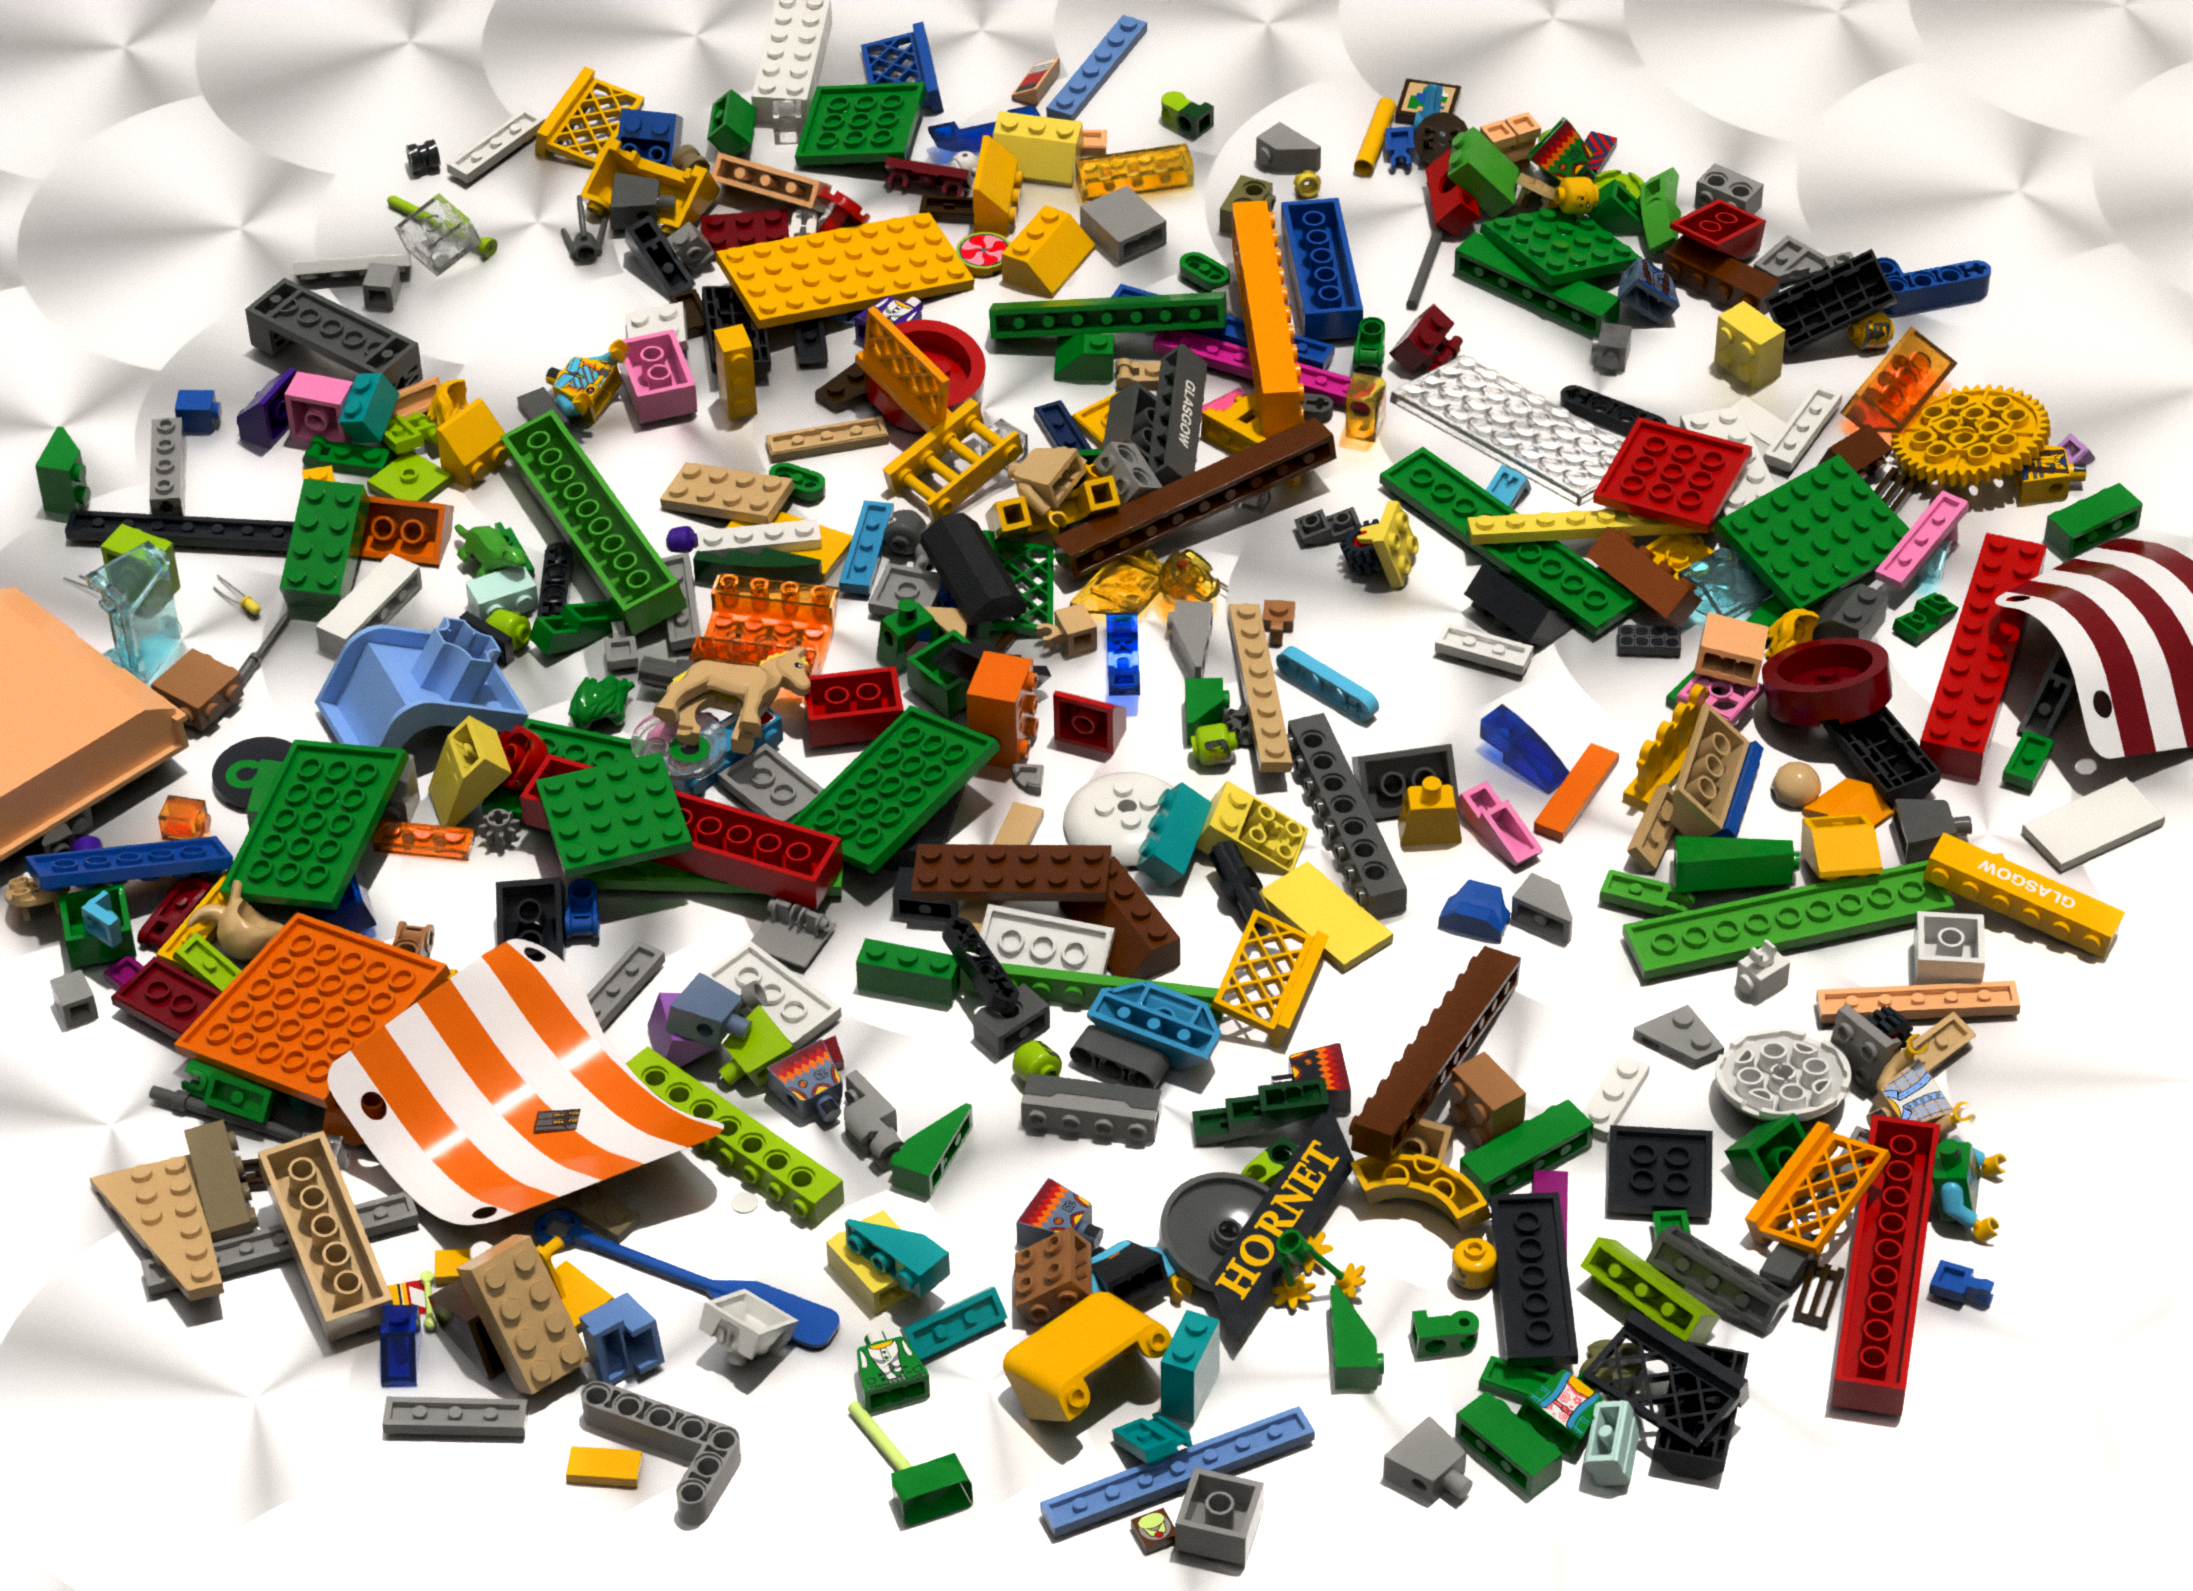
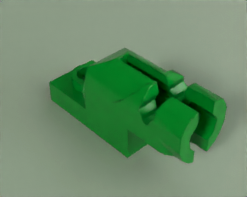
M192 1059L188 1063L184 1071L200 1077L201 1080L181 1081L183 1091L203 1099V1103L260 1123H268L277 1090L256 1084V1082L196 1059Z

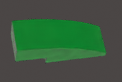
M609 601L566 604L563 606L561 615L536 617L529 639L546 655L561 653L582 647L612 633L611 622L622 621V619Z

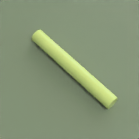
M852 1402L848 1406L849 1413L898 1471L912 1467L910 1462L860 1402Z

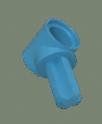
M1427 85L1423 111L1419 110L1415 115L1414 135L1417 126L1424 118L1433 113H1440L1443 86Z

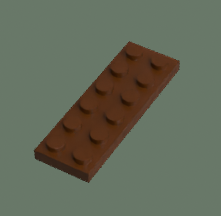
M918 844L910 891L912 900L1107 902L1112 863V846Z

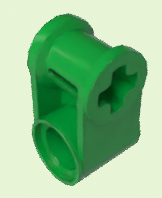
M1367 317L1359 324L1357 342L1354 345L1353 369H1358L1359 366L1374 367L1378 371H1383L1385 323L1378 317Z

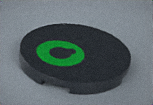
M254 737L242 740L227 748L217 758L212 769L213 786L217 796L227 805L232 804L247 808L260 760L266 759L283 762L292 743L276 737Z

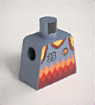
M822 1039L767 1067V1086L799 1118L806 1119L818 1112L825 1122H831L840 1116L842 1110L836 1102L842 1098L843 1083Z
M1047 1178L1016 1221L1017 1244L1024 1247H1029L1071 1226L1090 1242L1092 1247L1096 1248L1103 1238L1104 1229L1092 1224V1205L1088 1200L1050 1178Z

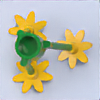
M1290 1228L1279 1236L1276 1244L1277 1249L1281 1253L1277 1257V1262L1282 1266L1284 1277L1282 1278L1284 1286L1274 1287L1271 1290L1273 1294L1279 1296L1275 1301V1305L1281 1306L1288 1302L1290 1308L1294 1310L1298 1306V1299L1303 1302L1312 1301V1297L1308 1292L1314 1290L1316 1284L1305 1283L1306 1276L1304 1274L1294 1279L1290 1264L1298 1266L1305 1263V1272L1307 1274L1312 1273L1315 1263L1325 1268L1335 1276L1336 1282H1338L1336 1285L1339 1286L1344 1295H1348L1352 1299L1357 1294L1355 1287H1361L1366 1283L1365 1278L1361 1277L1365 1271V1266L1361 1265L1355 1269L1354 1264L1349 1263L1346 1271H1340L1322 1256L1332 1252L1334 1249L1331 1245H1322L1326 1236L1324 1232H1320L1314 1240L1311 1234H1309L1305 1240L1299 1231Z

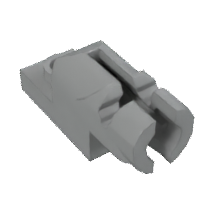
M855 1070L845 1076V1098L849 1104L844 1110L845 1132L861 1147L864 1153L868 1155L873 1153L870 1158L881 1170L889 1169L892 1155L896 1151L899 1152L902 1148L901 1146L904 1145V1142L896 1133L898 1132L896 1109Z

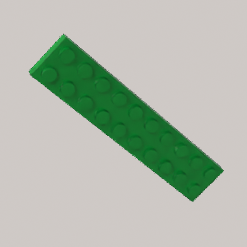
M1421 447L1380 473V484L1501 570L1510 573L1575 619L1577 624L1594 636L1599 635L1639 608V597L1557 540L1471 545L1467 529L1468 517H1479L1481 515L1503 516L1517 512L1426 448Z

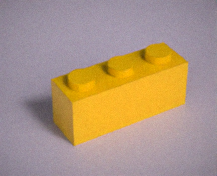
M743 324L714 330L719 398L728 419L757 414L753 349Z

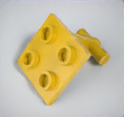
M555 1236L543 1247L538 1245L536 1249L576 1330L581 1328L580 1316L613 1300L614 1297L567 1260L554 1269L551 1257L565 1248L561 1238Z

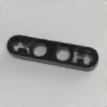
M1569 385L1564 387L1560 393V407L1563 411L1627 436L1638 417L1667 424V421L1661 416L1581 386ZM1602 407L1606 408L1607 410L1599 412L1593 410V408ZM1629 417L1633 421L1625 422L1620 420V418Z
M556 542L550 544L545 550L538 617L550 616V614L561 615L563 606L569 604L574 562L572 548L567 543ZM561 556V563H556L557 557ZM555 575L564 576L563 579L557 581L549 579ZM553 596H559L562 598L561 600L556 602H550L547 600L548 598Z
M961 917L949 918L942 933L943 941L986 1004L996 1012L1011 1013L1015 1009L1019 998L1018 989L974 925ZM967 952H972V953H975V954H977V955H979V956H973V955H970V954L967 953ZM981 973L989 974V975L993 976L994 978L986 977V976L982 975Z

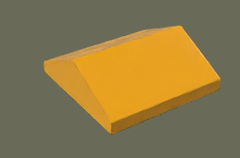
M1849 778L1844 779L1819 796L1815 801L1802 808V813L1808 818L1865 813L1874 824L1875 829L1893 817L1892 809L1871 783Z

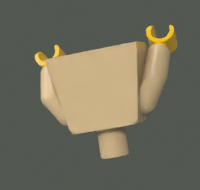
M1066 446L1035 448L1022 463L1012 462L1008 466V478L1015 481L1018 495L1025 496L1026 503L1041 518L1045 516L1048 519L1047 529L1053 535L1059 534L1060 528L1056 523L1065 528L1067 519L1063 512H1053L1051 508L1057 509L1084 474H1086L1084 481L1102 478L1095 464H1086L1087 460L1079 455L1077 448H1068Z

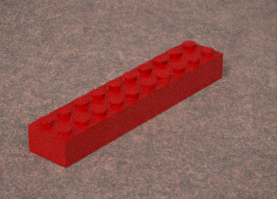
M1990 533L1985 535L1920 740V747L1939 768L1941 773L1980 781L2030 617L2029 613L2019 609L1997 605L1995 599L2005 592L2043 574L2047 545ZM2014 596L2009 597L2006 600L2017 602L2030 599V597Z
M547 754L520 795L523 823L550 831L536 790L535 780L587 769L593 766ZM674 790L692 839L693 850L651 859L650 861L777 898L780 897L811 908H818L843 866L842 838Z
M1872 1114L1868 1144L1889 1150L1891 1158L1860 1198L1831 1406L1902 1416L1933 1187L1936 1147L1939 1141L1941 1124ZM1871 1156L1866 1157L1865 1166L1872 1164L1875 1158Z

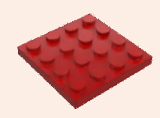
M1638 417L1593 494V503L1708 534L1752 457V446Z

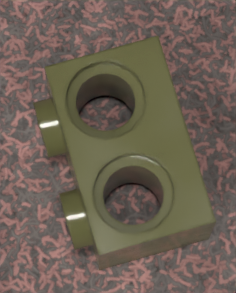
M1240 175L1220 207L1219 231L1232 234V203L1267 200L1268 210L1272 212L1276 202V196L1273 195V183Z

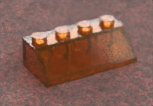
M1911 326L1855 392L1840 413L1859 428L1869 423L1876 432L1901 433L1958 363Z

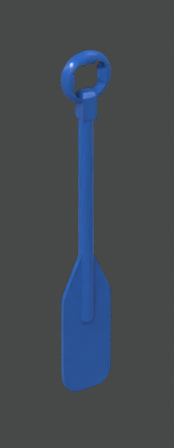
M561 1208L551 1209L543 1213L534 1225L536 1238L545 1245L555 1237L548 1233H542L551 1222L550 1220L559 1218L568 1224L573 1223L574 1225L569 1228L566 1236L561 1238L564 1246L574 1244L587 1250L589 1248L595 1249L705 1291L713 1299L745 1288L799 1320L791 1341L807 1347L821 1348L827 1345L840 1325L839 1315L834 1310L767 1284L747 1280H712L596 1236L594 1231L581 1227L580 1219L570 1210Z

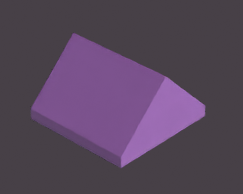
M659 992L647 1024L655 1052L680 1068L718 1047L665 1031L670 1005L681 993Z

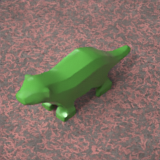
M461 524L455 525L454 528L459 536L466 539L465 545L458 549L457 556L464 563H467L469 553L471 558L482 564L481 568L477 571V577L509 567L523 568L526 566V552L509 546L499 530L490 526H478L467 530Z

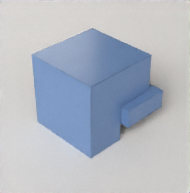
M628 1292L579 1317L586 1350L591 1358L590 1361L595 1366L598 1381L613 1385L634 1374V1368L640 1374H643L665 1362L656 1319Z

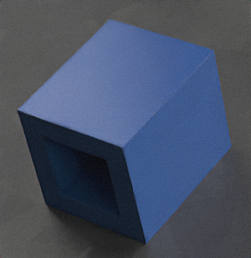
M179 390L175 405L176 418L182 417L184 432H214L216 420H221V403L216 402L214 390Z

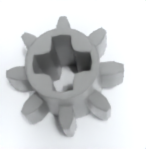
M494 809L487 815H483L484 824L479 825L481 838L487 839V846L492 845L495 848H506L512 842L517 841L516 833L520 832L519 819H513L512 811Z

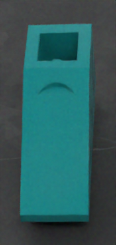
M852 1219L845 1221L846 1243L850 1250L855 1254L864 1256L872 1262L879 1272L887 1273L897 1281L902 1289L911 1291L919 1298H923L950 1275L949 1252L925 1234Z

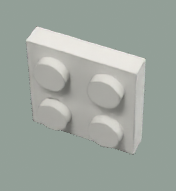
M683 301L626 314L628 338L674 329L681 349H689L686 310Z

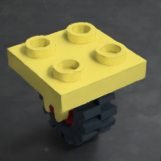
M1388 501L1380 522L1378 519H1373L1372 523L1366 520L1363 521L1364 525L1359 526V524L1354 525L1355 530L1349 529L1346 531L1347 536H1342L1340 547L1348 566L1353 572L1357 571V573L1362 574L1365 570L1368 574L1372 573L1374 568L1380 571L1382 570L1381 567H1383L1391 588L1403 587L1406 577L1411 571L1414 556L1419 550V542L1411 531L1409 517L1403 511L1400 502Z

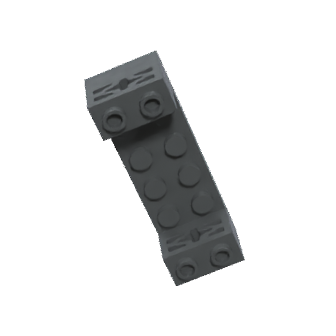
M286 278L279 281L245 309L251 345L272 356L290 341H294L358 374L383 373L396 390L418 383L423 379L417 342Z

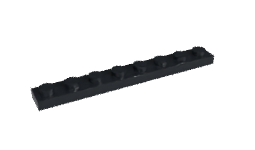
M71 510L65 534L66 539L106 541L121 524L156 537L164 538L172 542L173 545L288 551L294 522Z

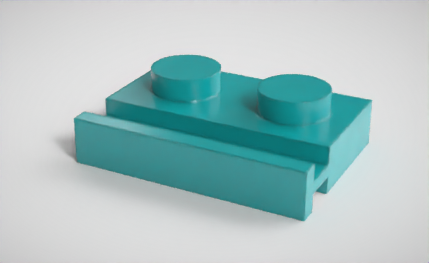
M1157 1412L1152 1414L1153 1419L1149 1421L1140 1418L1112 1429L1114 1443L1147 1464L1164 1461L1166 1456L1178 1452V1446L1184 1445L1187 1448L1192 1446L1191 1436L1188 1431Z

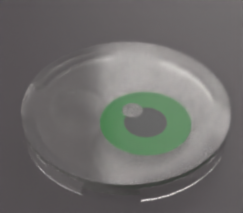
M699 712L695 717L697 724L701 727L699 743L696 746L682 744L676 738L679 718L674 724L661 722L659 718L652 714L642 720L635 728L631 737V752L633 758L661 752L671 782L672 780H688L693 778L695 781H698L713 774L722 765L726 757L727 738L724 729L714 718Z

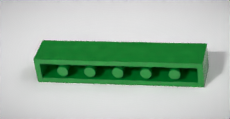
M1477 232L1470 235L1455 249V273L1594 337L1599 338L1603 322L1616 324L1619 321L1620 300H1618L1617 296L1582 280L1549 286L1509 254Z

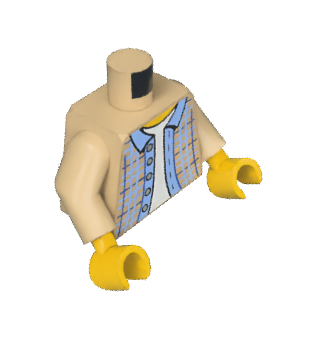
M1913 1034L1907 1040V1049H1901L1884 1066L1875 1085L1877 1093L1872 1100L1876 1110L1867 1114L1866 1120L1869 1127L1871 1126L1872 1114L1941 1124L1939 1138L1955 1130L1958 1123L1972 1124L1976 1116L1970 1114L1966 1118H1961L1962 1110L1970 1107V1104L1962 1101L1953 1108L1919 1058L1913 1060L1912 1057L1915 1054L1922 1055L1929 1049V1043H1926L1922 1049L1916 1051L1913 1048V1042L1920 1034Z

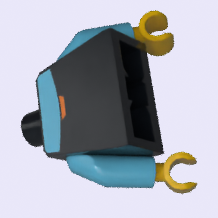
M1123 1240L1108 1249L1098 1247L1091 1253L1092 1293L1110 1292L1126 1303L1132 1304L1170 1283L1172 1285L1170 1298L1174 1303H1182L1183 1294L1181 1291L1185 1292L1189 1298L1191 1297L1192 1283L1176 1275V1270L1158 1247L1142 1246L1130 1240Z

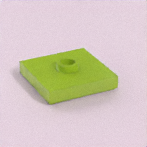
M414 452L402 454L367 480L368 489L381 497L428 502L453 483L452 474Z

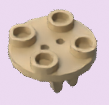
M1520 173L1519 177H1517L1515 182L1522 186L1516 201L1517 206L1526 209L1532 198H1537L1540 194L1542 195L1540 201L1544 202L1541 209L1557 208L1559 204H1555L1554 201L1555 188L1524 173Z
M16 877L8 882L9 889L6 890L5 899L9 905L21 907L25 922L31 920L28 907L54 902L56 913L60 914L58 895L67 894L71 886L63 887L61 891L47 892L40 889L33 878Z

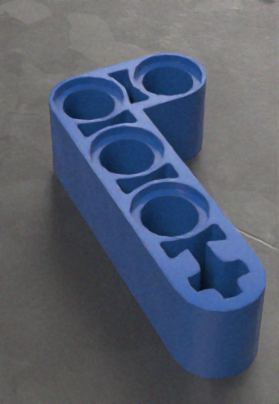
M1887 257L1877 259L1898 302L1882 310L1887 314L1898 315L1978 300L1986 297L1989 291L1991 266L1984 261L1973 260L1903 273L1895 260Z

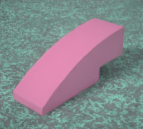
M1487 781L1460 794L1456 803L1457 809L1477 834L1504 859L1518 866L1543 852V849L1508 800L1502 802Z

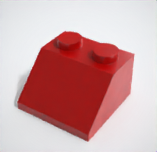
M1055 690L1053 694L1054 740L1114 755L1127 730L1126 707Z

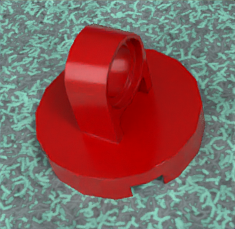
M823 186L817 194V199L831 211L817 233L835 230L841 226L844 220L854 226L869 222L870 215L865 213L862 216L860 212L863 208L839 191L832 195L828 193L830 187Z

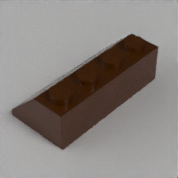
M1115 856L1112 857L1107 902H1058V907L1070 920L1115 928L1116 933L1107 964V969L1113 976L1147 980L1181 965L1180 937Z

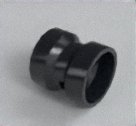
M434 139L425 141L423 145H416L415 143L406 145L407 159L412 173L419 172L424 167L437 168L441 166L439 151Z

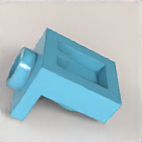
M1501 465L1486 491L1510 508H1513L1522 492L1524 491L1529 494L1532 488L1527 478L1528 475L1517 467L1510 469Z
M103 890L81 907L85 931L114 948L122 942L121 922L112 910L110 894Z

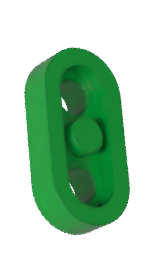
M1189 252L1180 258V274L1211 292V290L1230 284L1229 269L1199 252Z
M778 463L769 470V475L793 479L795 489L791 496L814 501L821 498L826 492L825 478L818 472L791 463Z

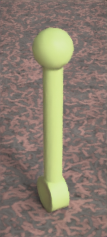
M424 1271L420 1275L421 1284L424 1285L426 1320L423 1326L427 1331H433L437 1327V1321L433 1318V1309L428 1297L432 1295L431 1285L434 1283V1275L431 1271Z

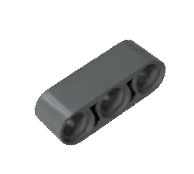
M1097 1025L1087 1026L1069 1052L1071 1059L1078 1066L1127 1086L1155 1089L1170 1069L1169 1059L1159 1050Z

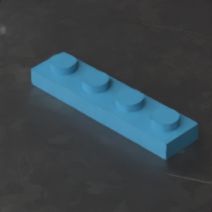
M864 500L839 580L840 592L870 595L885 545L883 533L890 516L894 513L893 503Z

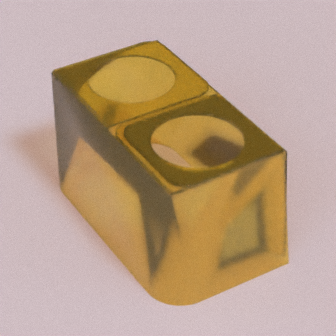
M1353 372L1346 394V437L1375 443L1386 418V382L1380 377ZM1362 402L1370 408V414L1366 417L1357 416L1353 412V403Z

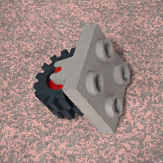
M1847 1004L1838 1009L1830 1042L1837 1046L1848 1059L1851 1067V1078L1871 1095L1875 1096L1877 1093L1875 1085L1884 1066L1895 1054L1907 1046L1906 1041L1912 1035L1910 1032L1913 1031V1027L1908 1020L1889 1006L1881 1007V1010L1877 1009L1873 1012L1872 1017L1869 1015L1867 1018H1864Z

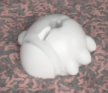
M961 151L950 159L949 167L969 170L973 176L976 175L978 159L969 151Z

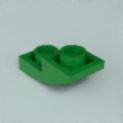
M1934 592L1917 600L1912 612L1896 618L1892 630L1914 644H1918L1943 627L1957 613L1959 607L1949 602L1945 596Z

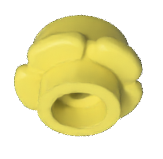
M1305 170L1302 174H1298L1293 182L1295 185L1294 190L1298 195L1311 198L1319 192L1321 179L1318 175H1315L1314 171Z

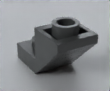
M91 807L45 834L41 843L43 854L69 852L72 843L75 841L74 836L94 827Z

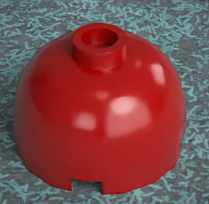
M515 725L512 726L515 729L511 732L505 730L499 735L512 772L499 786L514 791H523L547 754H549V750L543 739L534 731Z

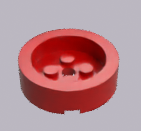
M910 320L895 325L950 379L947 408L951 412H954L970 398L979 403L980 406L984 390L986 363L981 348L971 336L953 325L935 320ZM866 373L865 390L867 398L872 407L876 406L884 414L885 420L903 429L926 432Z

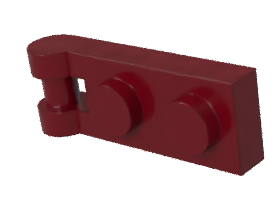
M191 876L181 878L139 930L137 935L138 944L147 947L153 945L159 951L212 889V884ZM159 929L164 930L162 934L157 933Z

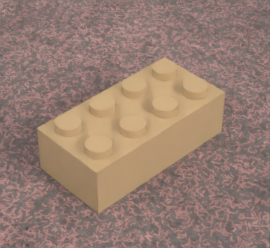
M514 1234L456 1268L517 1392L533 1395L591 1360L531 1236Z

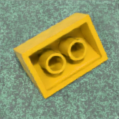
M983 135L973 185L974 233L994 232L1002 236H1009L1010 225L1016 224L1017 210L1014 206H1019L1020 189L1017 188H1022L1023 171H1018V159L989 135Z
M1044 205L1002 253V281L1053 298L1093 253L1095 244L1071 214Z

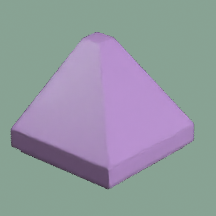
M2071 433L2057 445L2066 449L2068 463H2085L2087 465L2096 459L2090 449Z

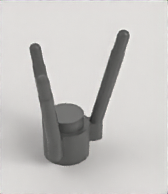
M577 195L580 233L576 235L574 241H572L565 228L561 229V233L570 249V256L572 258L576 257L579 261L588 262L595 259L597 255L602 254L601 245L608 216H603L596 239L590 232L586 231L583 200L581 195Z

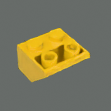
M1865 813L1802 818L1801 855L1819 878L1834 881L1838 880L1841 876L1856 875L1864 878L1870 874L1882 873L1883 867L1875 827Z

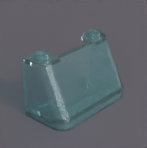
M149 540L86 575L88 587L91 590L96 588L101 593L102 600L98 601L99 606L109 616L115 648L108 650L102 655L120 668H125L146 685H148L179 643L183 631L176 612L168 565H170L169 557L163 549L156 548Z

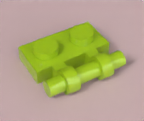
M414 412L407 418L399 414L390 417L382 441L396 454H408L413 452L415 448L424 446L425 439L437 444L436 428L438 426L422 413Z

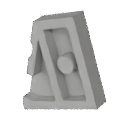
M1787 235L1756 261L1753 268L1780 280V284L1822 273L1823 258L1827 256Z
M1689 1004L1634 1027L1633 1037L1636 1040L1642 1042L1646 1038L1658 1044L1660 1052L1677 1057L1681 1062L1695 1069L1717 1060L1719 1054H1724V1046Z

